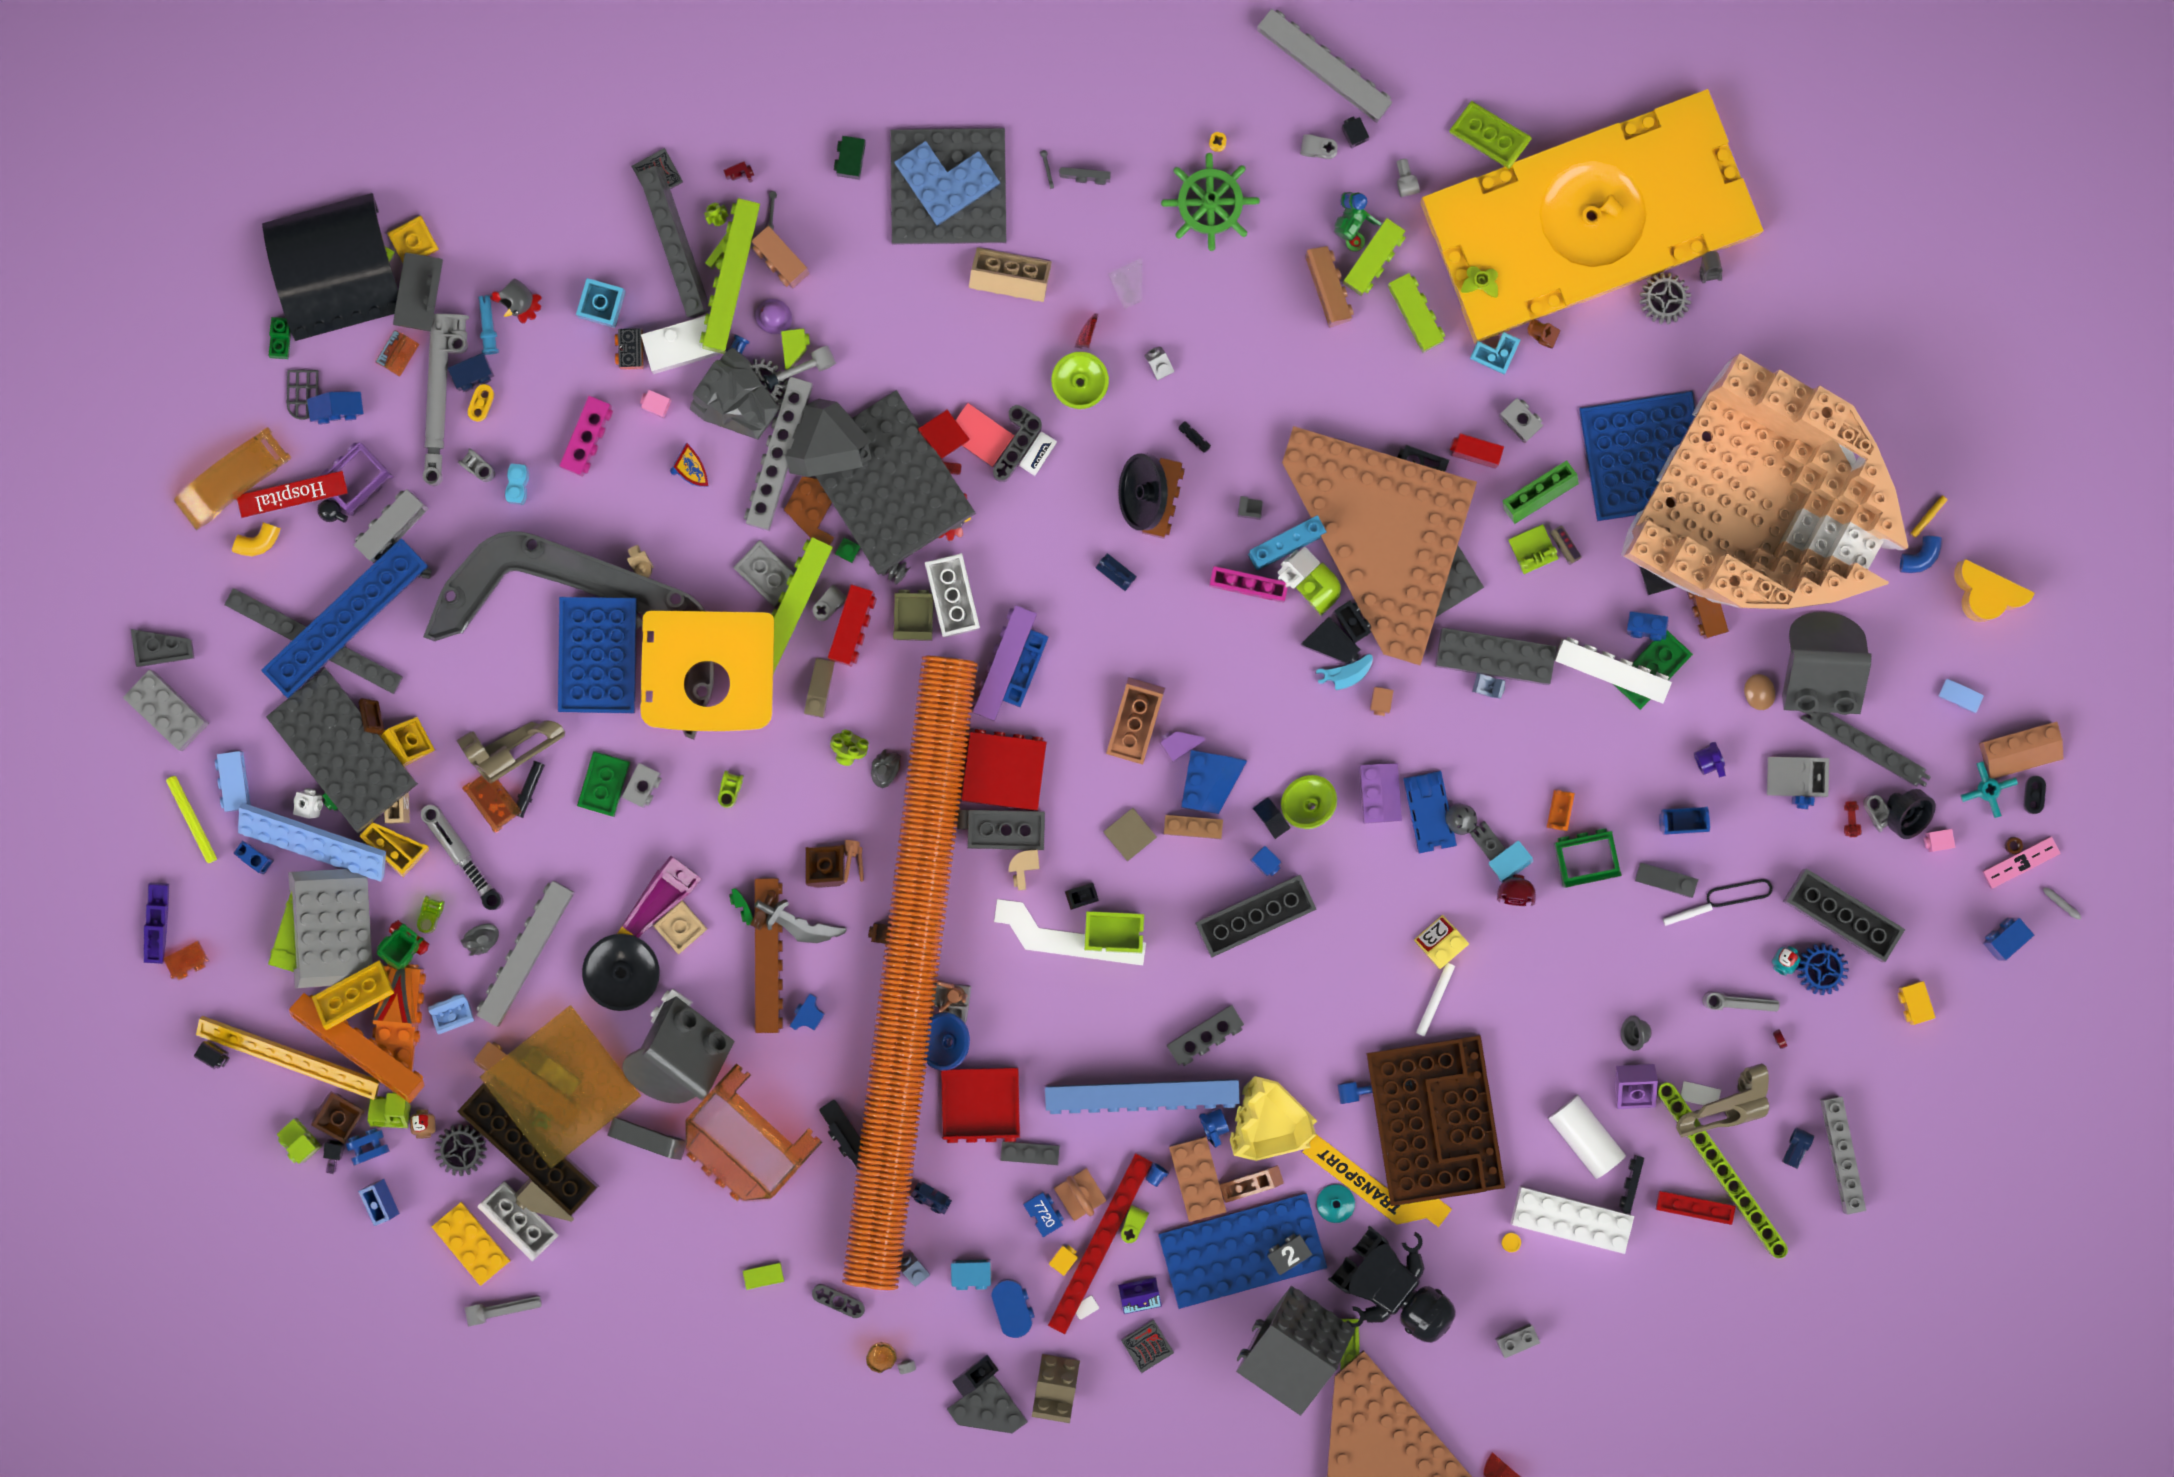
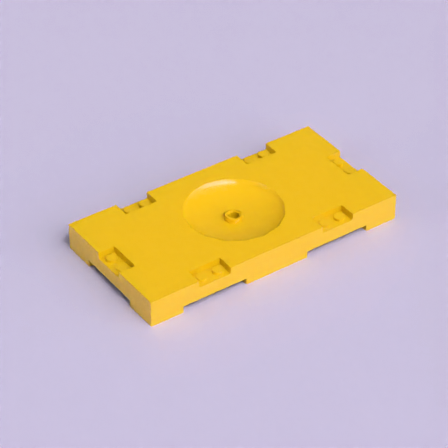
M1708 89L1656 108L1646 114L1622 123H1616L1516 161L1510 169L1503 167L1422 197L1420 201L1433 238L1435 237L1475 344L1478 341L1481 342L1529 323L1533 319L1537 320L1576 304L1584 303L1695 260L1707 252L1726 249L1755 238L1764 231L1744 179L1741 178L1728 145V138ZM1610 194L1623 206L1615 218L1605 211L1599 210L1602 202ZM1593 213L1596 219L1590 221L1587 219L1586 214ZM1475 266L1480 271L1488 269L1497 271L1498 277L1494 281L1498 285L1497 298L1491 297L1479 289L1469 293L1461 292L1462 285L1468 278L1467 269L1469 267Z

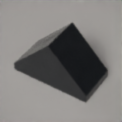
M1269 797L1253 808L1274 839L1290 829L1285 818Z
M1094 883L1065 891L1071 910L1099 901Z

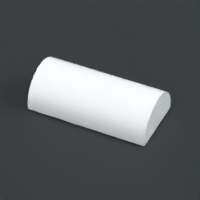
M962 553L925 562L942 636H955L980 629Z
M1578 1094L1548 1117V1120L1595 1179L1606 1174L1625 1158L1626 1154Z
M504 1181L478 1205V1208L531 1261H534L559 1235L537 1213L529 1211L527 1208L523 1210L515 1203L517 1199L514 1194L516 1192Z

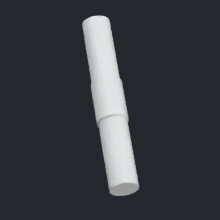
M1711 903L1663 918V922L1667 926L1713 909Z

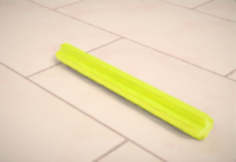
M169 777L166 779V782L206 862L212 863L216 861L217 857L177 777Z

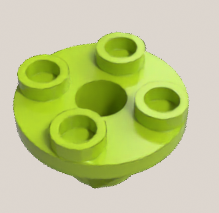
M842 730L841 733L833 735L830 741L832 750L837 753L836 761L843 766L852 765L854 759L865 757L868 751V740L854 735L850 730Z

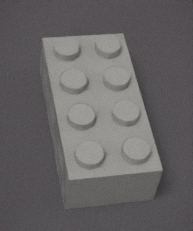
M407 489L400 491L395 496L396 501L392 505L388 504L382 510V515L379 519L375 518L368 525L369 529L365 533H360L355 539L356 543L354 546L373 563L398 542L429 509Z
M148 670L123 697L179 751H184L209 724L152 670Z

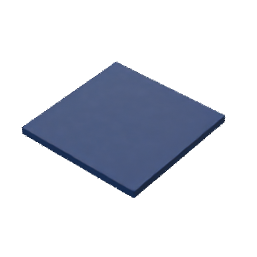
M1693 391L1579 408L1597 522L1636 516L1638 512L1644 510L1659 483L1656 480L1673 448L1681 443L1695 418L1692 415L1695 410Z

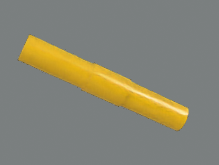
M1941 495L1910 534L1916 538L1948 499Z

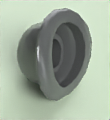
M1634 1015L1628 1017L1622 1024L1621 1039L1628 1049L1633 1051L1640 1050L1650 1040L1652 1031L1646 1021L1640 1020L1639 1017Z

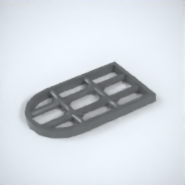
M287 370V409L296 419H309L307 399H309L310 388H316L315 396H318V370ZM290 372L296 373L295 385H290ZM299 373H307L305 385H299ZM310 373H316V385H309ZM290 388H296V400L294 399V401H289ZM300 388H306L305 401H299ZM289 404H295V415L291 412ZM300 404H306V417H298V406Z

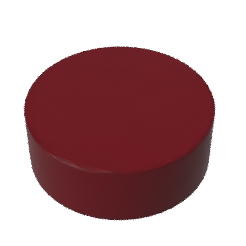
M1780 1029L1774 1031L1773 1035L1780 1049L1787 1047L1788 1045Z

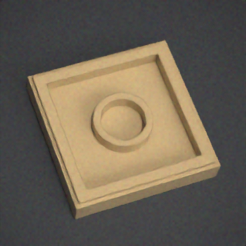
M683 900L653 925L678 955L707 930L706 926Z

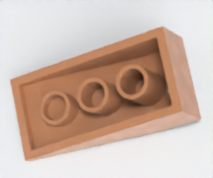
M1128 677L1106 754L1143 765L1164 694V687Z

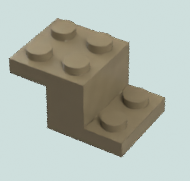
M1042 1354L1032 1417L1070 1423L1080 1360Z

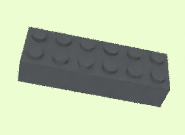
M1442 628L1435 667L1550 685L1557 646Z
M1807 868L1802 869L1783 900L1784 903L1880 962L1887 961L1905 931L1898 924Z
M1300 874L1195 922L1212 958L1317 909Z

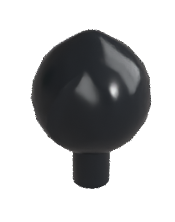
M327 499L318 504L317 511L322 520L334 522L338 519L343 523L347 521L348 516L341 513V507L336 501Z

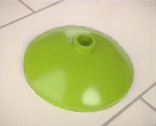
M1073 352L1058 361L1054 367L1051 382L1054 394L1060 402L1073 409H1087L1103 399L1108 389L1109 376L1105 365L1099 358L1087 352ZM1078 379H1082L1084 384L1078 385L1076 382Z
M1307 775L1296 779L1286 788L1281 799V811L1285 819L1291 825L1300 829H1313L1321 826L1331 818L1337 806L1335 788L1327 779L1317 775Z

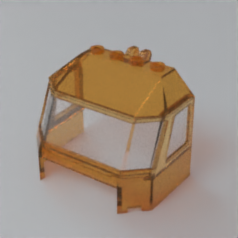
M736 1063L685 1120V1145L688 1152L686 1155L694 1163L698 1161L703 1165L701 1169L708 1177L711 1175L715 1176V1184L721 1188L727 1187L731 1191L729 1195L737 1202L739 1200L742 1202L770 1201L820 1147L822 1141L817 1136L815 1138L811 1136L813 1131L810 1128L805 1131L794 1145L736 1093L751 1076L749 1072L743 1074L741 1072L742 1067Z

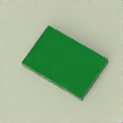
M593 751L577 806L615 817L631 762Z

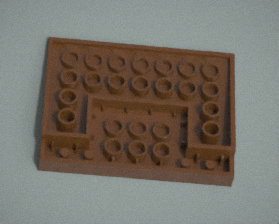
M1481 1035L1366 1053L1391 1206L1505 1188ZM1408 1080L1412 1082V1089H1410V1086H1405Z

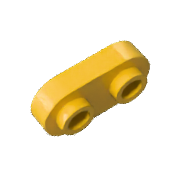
M482 384L475 389L468 407V416L475 422L485 420L490 410L495 394L489 385ZM488 392V397L482 398V393ZM477 409L481 410V415L479 416L475 415Z

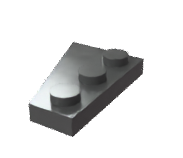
M131 629L136 667L195 659L191 639Z

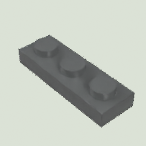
M1002 1141L1000 1161L1058 1165L1060 1146Z

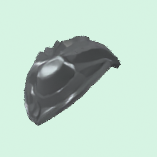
M886 749L877 755L872 762L871 777L876 786L885 788L890 785L899 771L901 755L886 753Z
M492 924L474 927L461 940L462 946L471 951L469 956L488 953L489 949L497 942L499 931Z

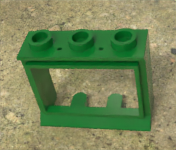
M1607 828L1595 830V835L1589 836L1588 832L1576 834L1577 838L1570 839L1569 836L1558 838V842L1554 843L1563 888L1622 876L1612 831L1607 832ZM1608 839L1614 869L1568 878L1562 848Z

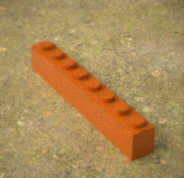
M303 993L291 1006L289 1012L293 1019L408 1103H411L424 1088L423 1076L415 1070L412 1072L404 1061L394 1059L390 1051L379 1048L375 1040L364 1037L363 1032L357 1027L354 1029L350 1027L347 1020L326 1030L314 1005L313 995L308 996Z

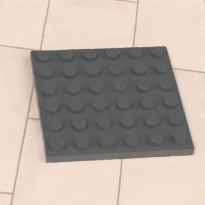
M1005 128L891 130L892 245L1006 243ZM925 141L947 172L979 151L1000 181V184L937 226L894 162Z

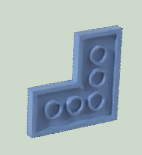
M926 141L894 162L937 226L1000 184V181L979 151L948 172Z

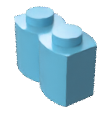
M511 463L507 473L509 483L505 490L506 501L510 504L524 505L526 502V485L530 475L529 469L525 465Z

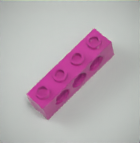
M588 396L559 465L562 469L582 477L584 473H588L591 466L589 460L591 456H595L598 450L597 441L599 438L602 439L605 433L606 420L609 421L613 414L610 404ZM593 415H599L600 417L597 424L590 423V418ZM587 432L592 433V439L589 442H584L583 435ZM578 450H584L585 456L582 459H576L575 457Z
M1213 566L1209 587L1282 603L1285 602L1288 589L1284 581Z

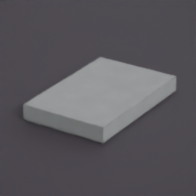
M760 540L733 567L774 607L780 603L778 600L782 591L786 593L789 587L786 583L790 574H795Z

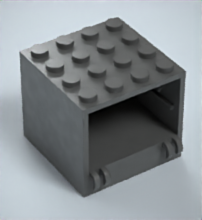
M1290 1286L1265 1321L1262 1319L1255 1321L1252 1332L1256 1328L1259 1329L1256 1331L1248 1349L1240 1351L1237 1361L1242 1357L1243 1359L1236 1372L1301 1416L1337 1370L1355 1329L1349 1323L1335 1316L1333 1312L1323 1308L1317 1301L1304 1295L1299 1289Z

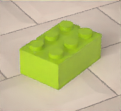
M1086 911L1084 951L1102 952V948H1106L1105 952L1142 954L1143 935H1139V932L1143 933L1144 914Z

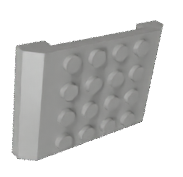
M349 869L288 872L289 892L292 891L297 966V969H294L295 988L333 986L371 965L372 950L367 877L358 873H352Z

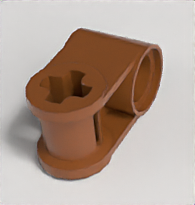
M1533 319L1528 325V334L1537 340L1539 344L1548 348L1554 347L1561 330L1550 323L1543 324L1539 320Z

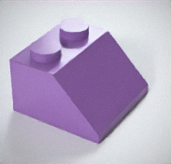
M1655 1064L1616 1066L1617 1109L1656 1107L1658 1080Z

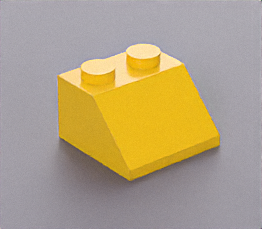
M418 717L390 727L382 735L380 734L381 738L404 766L435 751Z

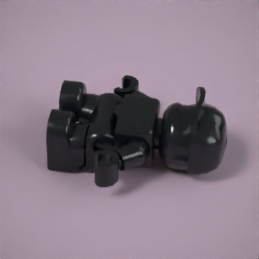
M1369 1226L1362 1239L1353 1247L1355 1252L1365 1257L1363 1262L1357 1267L1352 1260L1346 1257L1333 1276L1328 1278L1331 1283L1343 1292L1367 1299L1376 1304L1366 1308V1311L1352 1306L1353 1311L1359 1313L1360 1319L1357 1323L1347 1320L1346 1322L1351 1327H1359L1365 1320H1367V1323H1383L1402 1309L1400 1314L1401 1324L1405 1327V1331L1408 1334H1412L1413 1337L1420 1341L1433 1343L1449 1330L1456 1316L1454 1304L1440 1289H1434L1430 1286H1424L1418 1291L1415 1290L1420 1284V1278L1425 1269L1422 1256L1418 1253L1423 1245V1239L1419 1233L1414 1232V1236L1418 1239L1416 1247L1410 1248L1406 1242L1402 1243L1403 1248L1409 1252V1255L1406 1257L1405 1266L1389 1245L1388 1240Z

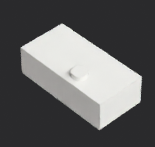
M706 316L641 335L653 374L721 355V353L702 349L703 343H699L701 333L706 332L707 325L704 324Z

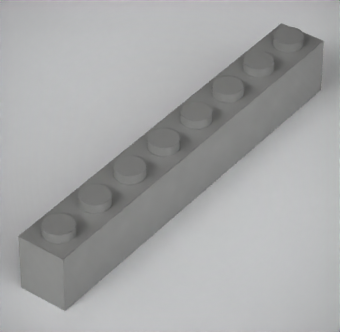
M1271 9L1258 25L1257 31L1378 123L1391 106V97L1384 91L1380 93L1375 89V84L1367 79L1365 81L1360 77L1361 74L1356 69H1349L1345 66L1346 63L1338 56L1336 58L1330 54L1331 51L1326 46H1319L1313 36L1301 32V28L1293 21L1290 23L1284 19L1285 15L1282 12Z
M552 881L551 884L548 882L545 886L543 899H539L533 908L536 910L534 915L527 918L524 924L526 927L525 931L517 936L514 942L517 945L513 951L510 950L508 952L504 968H499L495 976L497 977L495 984H490L486 991V994H488L486 1000H482L476 1009L479 1011L478 1017L496 1027H499L575 893L556 881Z

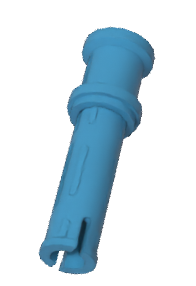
M487 295L485 298L480 296L478 299L483 331L480 334V338L483 340L482 353L485 355L497 354L499 349L496 347L497 333L493 328L491 299Z

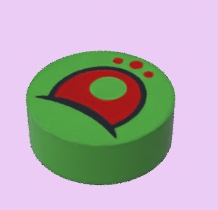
M1359 232L1356 233L1352 240H1346V247L1352 252L1360 251L1365 244V238Z

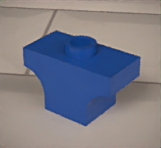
M810 993L804 1004L799 1003L794 1011L797 1015L789 1027L797 1030L801 1026H807L812 1030H816L825 1013L817 1008L816 1000L818 997Z

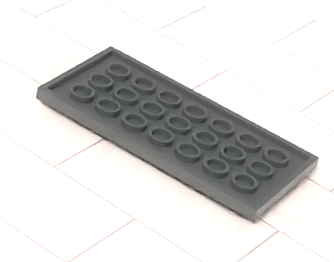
M326 668L266 716L357 833L362 831L418 784L379 734L364 732L360 710Z

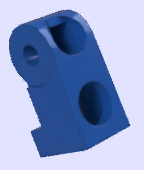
M243 840L234 851V854L257 873L263 875L274 861Z

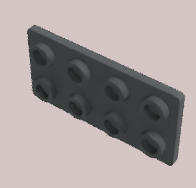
M405 253L393 325L431 331L443 259Z

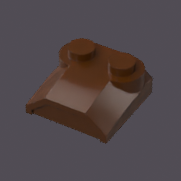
M844 845L806 847L807 886L822 888L837 887L845 884Z
M331 1091L316 1112L311 1126L345 1144L365 1110Z

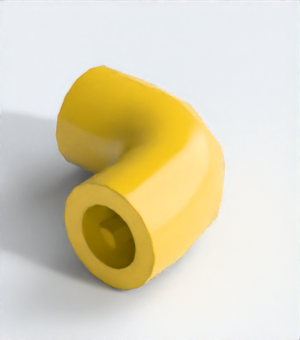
M263 522L260 532L255 537H246L238 534L235 538L232 552L251 557L264 554L273 547L281 528Z

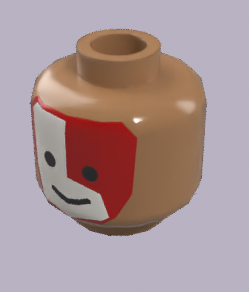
M417 1110L416 1114L410 1117L411 1133L417 1139L431 1138V1134L436 1132L435 1116L428 1113V1110Z

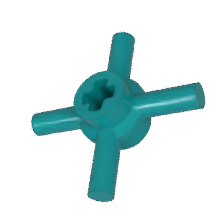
M1984 761L1976 763L1982 781L1978 784L1977 790L1960 795L1961 800L1965 802L1980 797L1985 801H1989L1994 818L2000 817L2002 815L1996 799L1999 797L2002 789L2017 785V779L2014 777L1998 783L1995 779L1989 778ZM1992 787L1993 790L1990 793H1986L1985 789Z

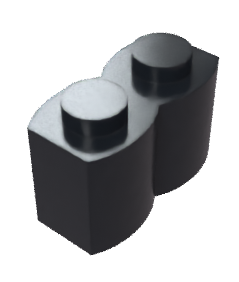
M209 1040L207 1042L203 1041L194 1054L196 1059L213 1069H219L221 1066L225 1067L230 1059L228 1057L229 1052Z

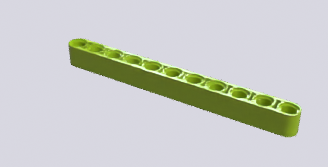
M1662 1082L1657 1086L1658 1097L1676 1122L1683 1115L1692 1112L1674 1085ZM1664 1086H1669L1671 1089L1668 1096H1663L1661 1093ZM1677 1101L1682 1105L1679 1112H1675L1672 1108L1673 1104ZM1695 1119L1694 1126H1702L1699 1120ZM1706 1131L1700 1132L1704 1136V1140L1700 1144H1697L1695 1141V1136L1698 1133L1687 1136L1769 1254L1775 1258L1785 1257L1788 1253L1786 1243ZM1709 1149H1713L1715 1151V1157L1713 1159H1708L1706 1157V1152ZM1720 1165L1726 1166V1173L1724 1175H1719L1717 1172ZM1731 1181H1736L1738 1184L1737 1189L1734 1191L1729 1190L1728 1185ZM1746 1196L1749 1199V1203L1747 1206L1742 1207L1740 1199ZM1758 1212L1760 1219L1758 1222L1753 1223L1751 1215ZM1766 1228L1771 1230L1769 1238H1763L1762 1232ZM1777 1244L1782 1246L1780 1254H1775L1773 1251L1774 1246Z

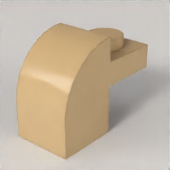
M1038 850L1020 852L1011 860L1009 872H1017V875H1013L1014 887H1018V890H1026L1024 871L1040 869Z

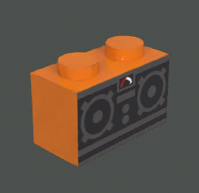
M641 328L618 329V334H615V346H618V353H615V363L619 365L621 370L644 369L643 340L641 337L643 330Z

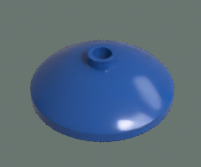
M944 1012L935 1014L929 1018L933 1022L928 1024L932 1028L928 1029V1031H931V1034L927 1035L930 1037V1040H926V1042H929L930 1045L926 1046L929 1051L925 1052V1054H928V1057L924 1059L934 1069L951 1070L960 1065L968 1053L970 1046L969 1031L964 1021L957 1015Z

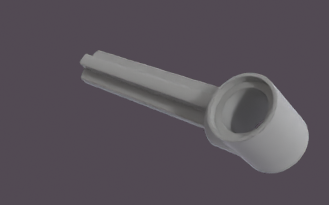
M1708 992L1702 999L1703 1005L1712 1010H1723L1724 1007L1777 1012L1780 1006L1778 1000L1724 996V993ZM1714 995L1717 998V1003L1711 1006L1709 999Z
M536 1296L484 1307L482 1304L465 1307V1314L469 1327L483 1324L488 1318L540 1308L542 1304L540 1297Z

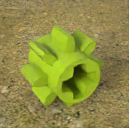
M712 203L707 206V212H704L705 219L709 225L713 223L714 226H721L727 221L726 217H729L724 204L720 206L719 203Z

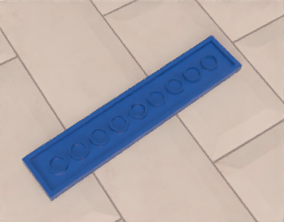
M401 538L261 671L289 699L429 566Z

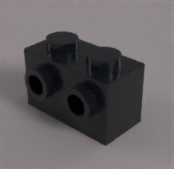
M1348 601L1334 610L1333 613L1349 638L1354 643H1357L1371 633L1370 629L1372 627L1366 618L1362 619L1360 616L1361 610L1355 602L1352 604L1351 601Z

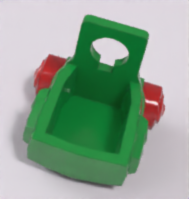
M397 920L390 925V937L386 936L378 945L377 955L393 968L400 970L401 968L404 969L412 961L415 953L420 956L426 953L429 943L408 928L406 924Z

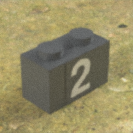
M1293 1233L1285 1238L1286 1242L1281 1246L1276 1244L1268 1249L1270 1253L1267 1256L1279 1275L1312 1256L1300 1234L1296 1236Z

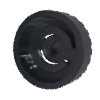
M1912 789L1903 795L1900 793L1892 794L1887 802V806L1891 809L1887 819L1888 826L1902 839H1910L1917 836L1931 822L1936 809L1935 801L1920 789Z

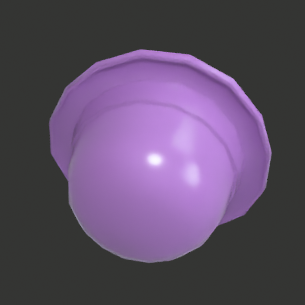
M767 299L757 306L755 320L762 330L770 334H781V331H786L790 328L792 313L784 302L778 299Z

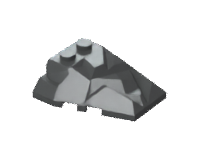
M731 348L720 360H716L693 392L692 396L694 399L691 402L690 410L703 421L759 440L780 408L768 389L763 387L759 375L754 373L750 366V361L735 348Z

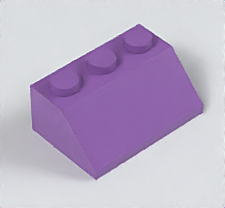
M1398 764L1359 766L1363 824L1402 821Z

